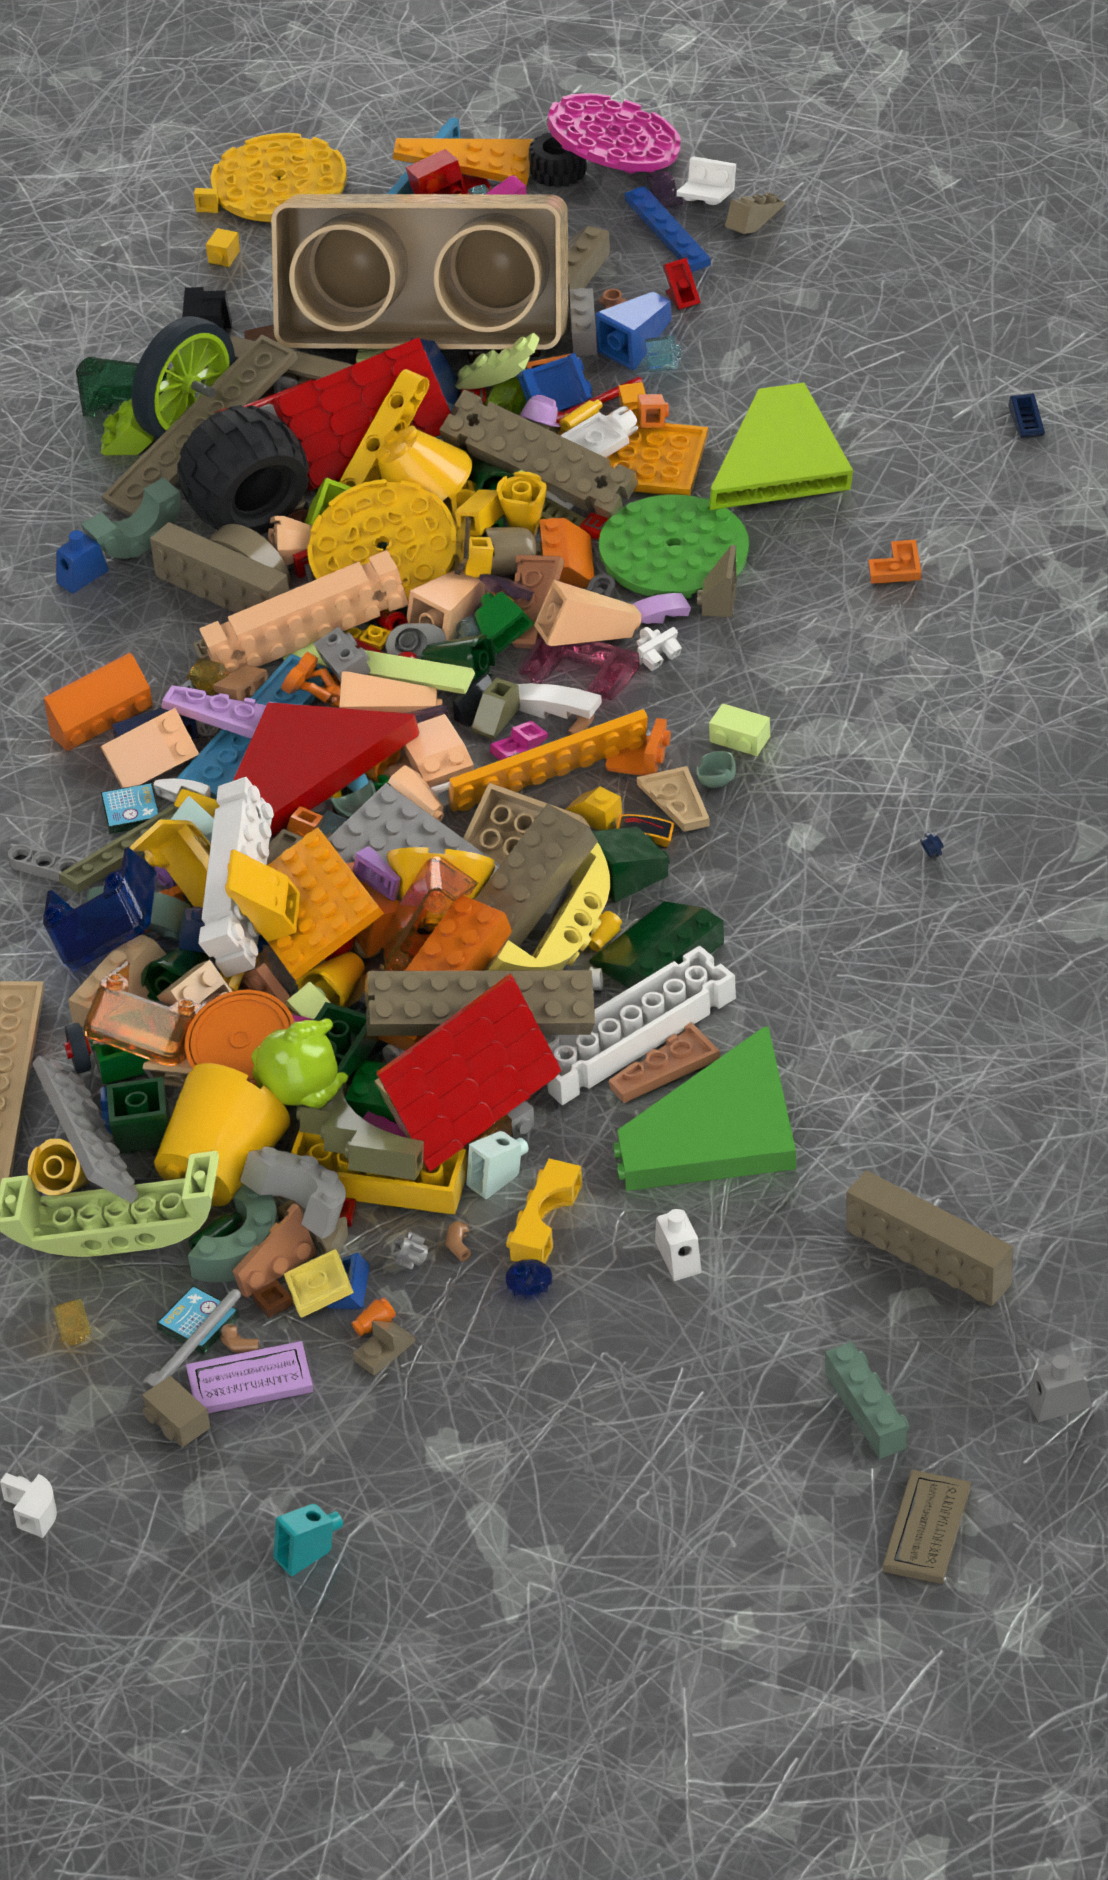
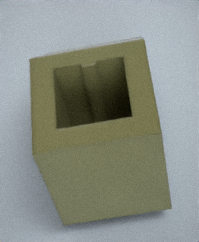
M496 677L483 692L471 728L472 732L495 739L520 709L519 685Z

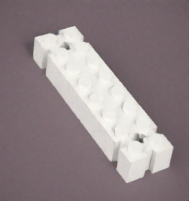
M247 777L218 786L216 802L219 804V808L215 809L202 911V921L205 923V926L200 927L198 943L209 957L214 956L216 959L215 965L226 978L255 969L256 956L258 955V936L260 935L248 917L241 913L236 902L229 898L226 893L225 884L227 883V865L230 860V851L235 849L267 865L269 839L271 837L270 826L274 816L271 805L266 803L263 798H260L258 788L253 786Z
M698 946L683 955V962L678 965L673 961L594 1009L595 1025L591 1035H552L553 1041L548 1045L562 1072L546 1084L548 1085V1093L561 1105H564L580 1095L579 1088L582 1086L590 1089L642 1057L653 1048L663 1044L673 1034L677 1035L684 1031V1027L690 1022L695 1024L710 1015L711 1007L720 1009L736 999L735 975L722 964L715 967L714 957L701 946Z

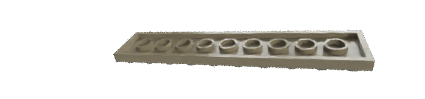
M261 335L210 386L215 389L214 397L210 398L202 394L101 496L104 503L130 517L141 505L144 497V488L163 477L174 486L179 480L177 463L181 458L180 451L197 426L218 410L237 405L244 406L257 401L298 359L297 353Z

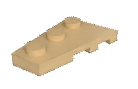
M687 766L637 777V785L684 832L710 826V818Z

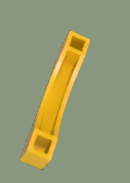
M466 481L461 490L452 499L449 497L445 499V505L452 514L456 531L455 511L475 493L472 481ZM457 531V549L465 575L474 578L491 576L494 548L490 537L458 535Z

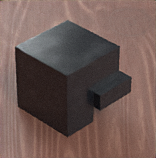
M185 287L182 317L194 316L206 319L226 332L227 328H232V318L226 290L204 291V287Z

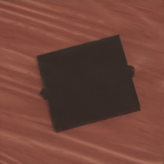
M467 517L461 523V527L456 535L454 574L457 575L461 573L469 559L471 518Z

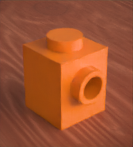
M662 394L638 395L637 419L640 428L665 427V417L669 416V405L665 403Z
M300 806L290 817L287 831L304 837L317 827L321 828L324 816Z

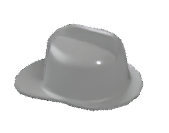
M405 623L397 626L390 632L386 640V650L388 654L397 656L401 652H412L417 655L418 659H421L422 651L428 644L447 641L446 635L441 628L434 624Z

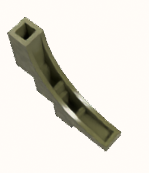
M347 1081L324 1107L320 1109H314L305 1105L297 1107L296 1119L300 1120V1132L320 1135L321 1139H324V1151L345 1154V1158H349V1170L416 1180L423 1168L424 1141L384 1131L357 1115L345 1099L347 1095Z

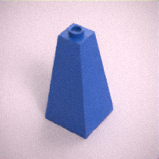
M650 292L597 312L595 314L597 352L631 370L636 369L671 321V300L655 292Z

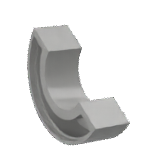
M263 1147L262 1150L250 1151L240 1182L260 1196L278 1195L300 1204L306 1210L301 1225L321 1239L328 1237L336 1229L346 1197L344 1185L339 1180L338 1174L318 1164L316 1158L308 1155L299 1156L289 1152L277 1151L272 1147Z

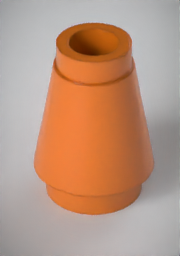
M382 1297L379 1300L375 1299L351 1322V1325L356 1333L362 1337L373 1332V1321L392 1322V1319L397 1315L387 1299Z

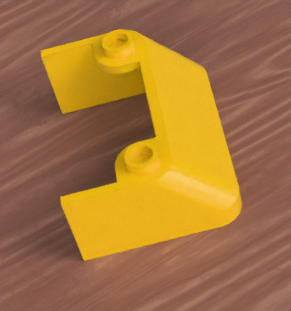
M160 819L129 848L132 851H144V857L152 867L165 868L194 907L203 908L211 844L201 830L189 820Z

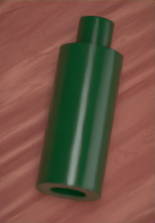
M234 1212L230 1216L227 1214L220 1216L188 1240L191 1250H193L203 1235L216 1238L234 1233L237 1230L236 1225L242 1221L240 1215Z

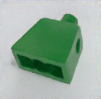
M499 592L495 596L493 593L484 594L480 600L483 606L475 612V618L481 633L487 635L486 638L493 641L497 654L535 624L503 592Z

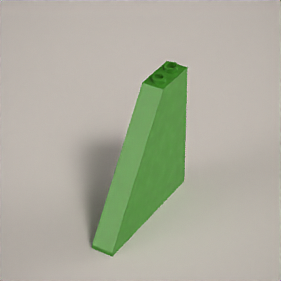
M769 1026L755 1032L617 1130L618 1142H613L615 1159L621 1160V1163H617L619 1180H624L626 1191L796 1169V1149Z

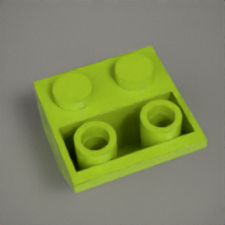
M132 398L129 401H124L119 410L114 415L110 414L104 421L103 426L105 428L101 438L102 446L100 453L103 455H139L153 442L154 437L140 427L134 416Z

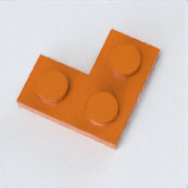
M916 540L891 541L892 558L868 559L871 584L921 580V567Z

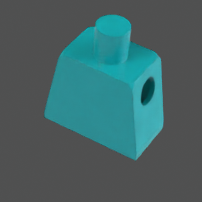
M310 1504L276 1517L273 1558L291 1577L329 1553L332 1546V1533L343 1527L342 1517L337 1511L326 1514L317 1504Z

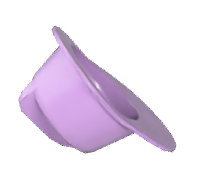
M536 395L527 401L520 415L521 417L542 424L561 427L557 423L558 408L554 399L544 395Z

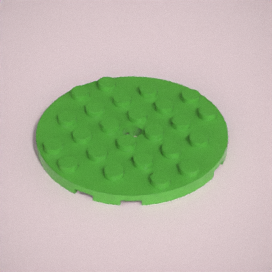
M659 495L628 503L607 520L599 537V557L606 567V572L617 583L633 592L649 597L656 596V594L682 593L686 599L692 598V594L698 593V590L703 589L704 579L731 545H736L737 576L742 572L749 552L748 534L742 522L730 510L726 508L710 510V500L707 498L688 495Z

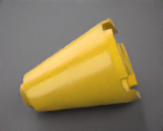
M520 471L515 472V476L508 479L507 476L503 477L498 482L496 490L509 527L526 528L536 537L547 492L546 483L542 482L539 475L531 472Z
M344 953L313 967L297 979L298 991L308 982H311L315 987L317 986L324 991L326 998L332 1004L344 1007L358 979L364 973V963L355 953Z
M46 1140V1142L42 1143L39 1147L37 1146L32 1151L28 1160V1175L32 1179L34 1187L46 1195H64L91 1182L87 1179L70 1142L67 1140Z

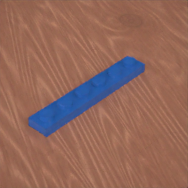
M645 186L625 193V201L678 260L687 258L691 272L711 266L709 255Z

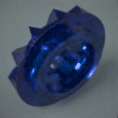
M526 1259L518 1261L506 1273L507 1289H511L514 1296L520 1294L526 1299L528 1295H534L538 1298L541 1292H548V1287L552 1284V1272L545 1263L539 1260ZM532 1274L533 1280L530 1284H526L525 1281Z

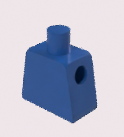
M74 530L70 532L69 542L58 548L56 552V581L72 594L109 571L100 545L86 534H83L82 531Z

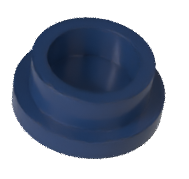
M930 832L925 833V837L920 839V843L930 858L935 855L937 857L941 856V849L944 846L938 835H932Z

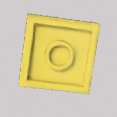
M336 1249L284 1273L297 1312L301 1318L354 1293Z

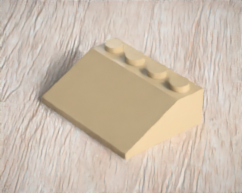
M489 783L463 839L501 865L547 803ZM553 806L590 827L581 815Z

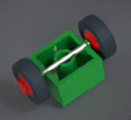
M159 1001L149 1005L150 1020L147 1025H145L141 1010L86 1023L89 1041L84 1035L80 1023L65 1026L67 1042L64 1043L67 1058L72 1059L75 1071L77 1073H84L91 1070L90 1055L92 1050L103 1084L145 1074L143 1063L155 1059L154 1048L150 1039L151 1033L153 1038L156 1039L161 1052L175 1048L173 1032H176V1026L173 1016H169L164 1002Z

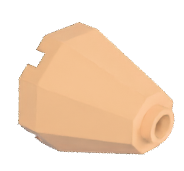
M273 516L270 518V523H274V529L269 528L268 542L277 550L286 566L294 564L293 555L306 550L307 545H309L312 526L286 516Z
M404 765L390 777L388 783L391 787L440 822L442 821L444 806L420 773Z

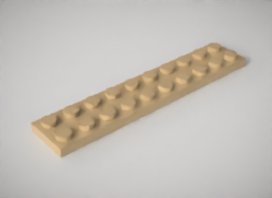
M0 981V1185L2 1178L12 1177L45 990L43 981Z

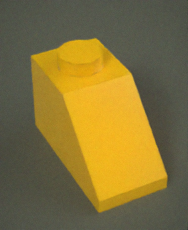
M600 786L581 794L565 810L581 815L590 827L598 831L610 830L616 826L619 815H622L621 796Z

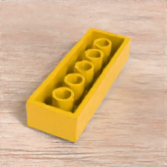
M300 1129L291 1152L299 1156H312L318 1160V1164L336 1172L339 1180L344 1185L346 1191L345 1198H354L358 1202L455 1215L467 1178L466 1149L460 1150L431 1172L427 1170L423 1162V1168L416 1180L349 1170V1158H345V1154L324 1151V1139H321L320 1135L300 1132Z

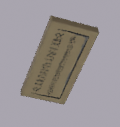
M911 1470L884 1559L883 1572L944 1584L971 1491V1481Z

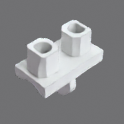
M648 627L641 629V639L637 640V645L639 646L637 649L638 656L633 661L637 666L644 663L653 671L663 663L664 659L659 655L660 653L664 652L671 660L676 658L682 650V647L676 640L678 631L672 627L661 634L658 629L654 631Z

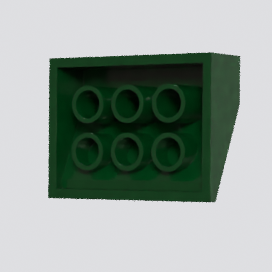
M664 901L590 959V964L596 968H601L602 972L629 989L673 961L678 965L683 962V955L698 946H701L709 954L714 952L724 944L723 920L703 907Z

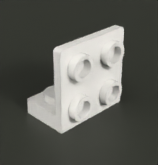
M693 156L690 158L688 182L677 190V196L683 197L687 201L703 200L709 205L719 204L734 191L736 164Z

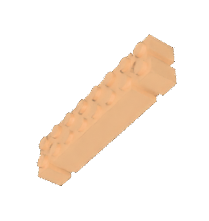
M388 550L369 557L370 562L361 566L360 562H357L228 616L229 621L220 625L216 621L199 628L210 661L219 680H222L243 665L258 668L305 648L338 626L342 631H346L379 617L381 610L388 608L391 612L408 605L405 591L401 585L402 581L398 568Z

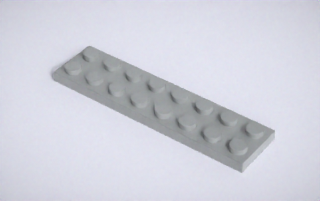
M38 1056L32 1065L87 1179L124 1200L133 1203L139 1196L134 1186L135 1181L126 1170L127 1165L122 1161L119 1155L120 1151L112 1141L113 1136L105 1127L106 1122L98 1113L99 1108L90 1097L92 1095L83 1083L85 1081L84 1078L75 1071L68 1072L64 1070L54 1059L46 1060Z

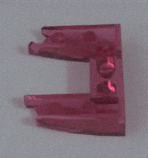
M540 635L518 670L520 675L526 674L530 678L531 683L542 684L562 659L598 668L601 670L587 692L601 695L602 699L608 698L613 700L628 685L640 668L639 653L598 641L550 646L546 644Z

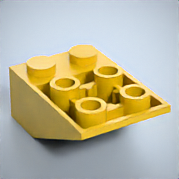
M235 849L231 850L230 860L227 865V883L225 884L228 897L236 902L241 913L248 917L255 930L261 933L267 942L296 933L300 891L287 875Z

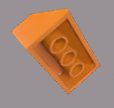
M131 653L43 697L50 736L66 751L111 729L112 724L132 718L153 706L150 686Z

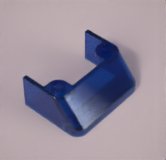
M129 847L124 849L122 868L116 872H111L106 877L103 893L74 909L53 890L47 892L43 924L63 964L71 970H77L138 937L150 925L157 871Z

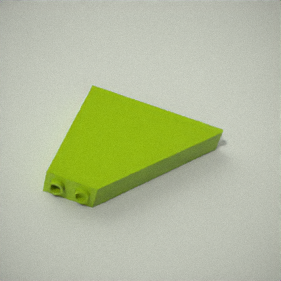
M804 382L758 389L711 486L710 510L851 490L853 469Z

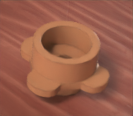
M608 289L599 298V303L604 304L606 309L627 301L625 298H622V293L618 289Z

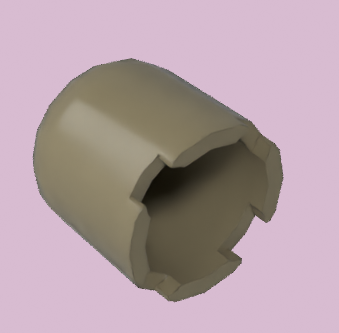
M489 527L485 528V533L482 534V537H490L494 548L491 576L487 577L514 576L517 573L516 555L541 556L540 543H536L534 535L526 528Z

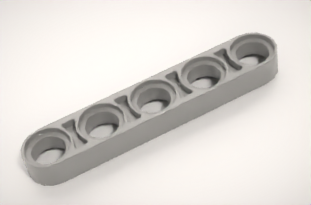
M22 844L15 845L8 851L9 863L13 869L59 881V873L64 868L71 867L81 861L80 859ZM18 855H26V856H27V857H26L25 859H23V860H16V859H14V858H15L16 856H18ZM43 861L51 862L47 866H38ZM117 869L86 889L89 890L98 886H113L109 883L114 880L122 881L119 885L114 886L128 887L127 877L123 871Z

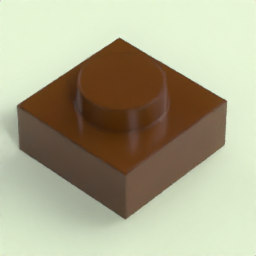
M277 1280L252 1293L253 1301L268 1319L293 1305L292 1297Z

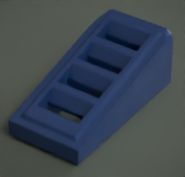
M1034 393L1010 396L1008 406L1020 438L1044 435L1045 431ZM1026 421H1033L1032 423H1024V424H1023V422H1026Z

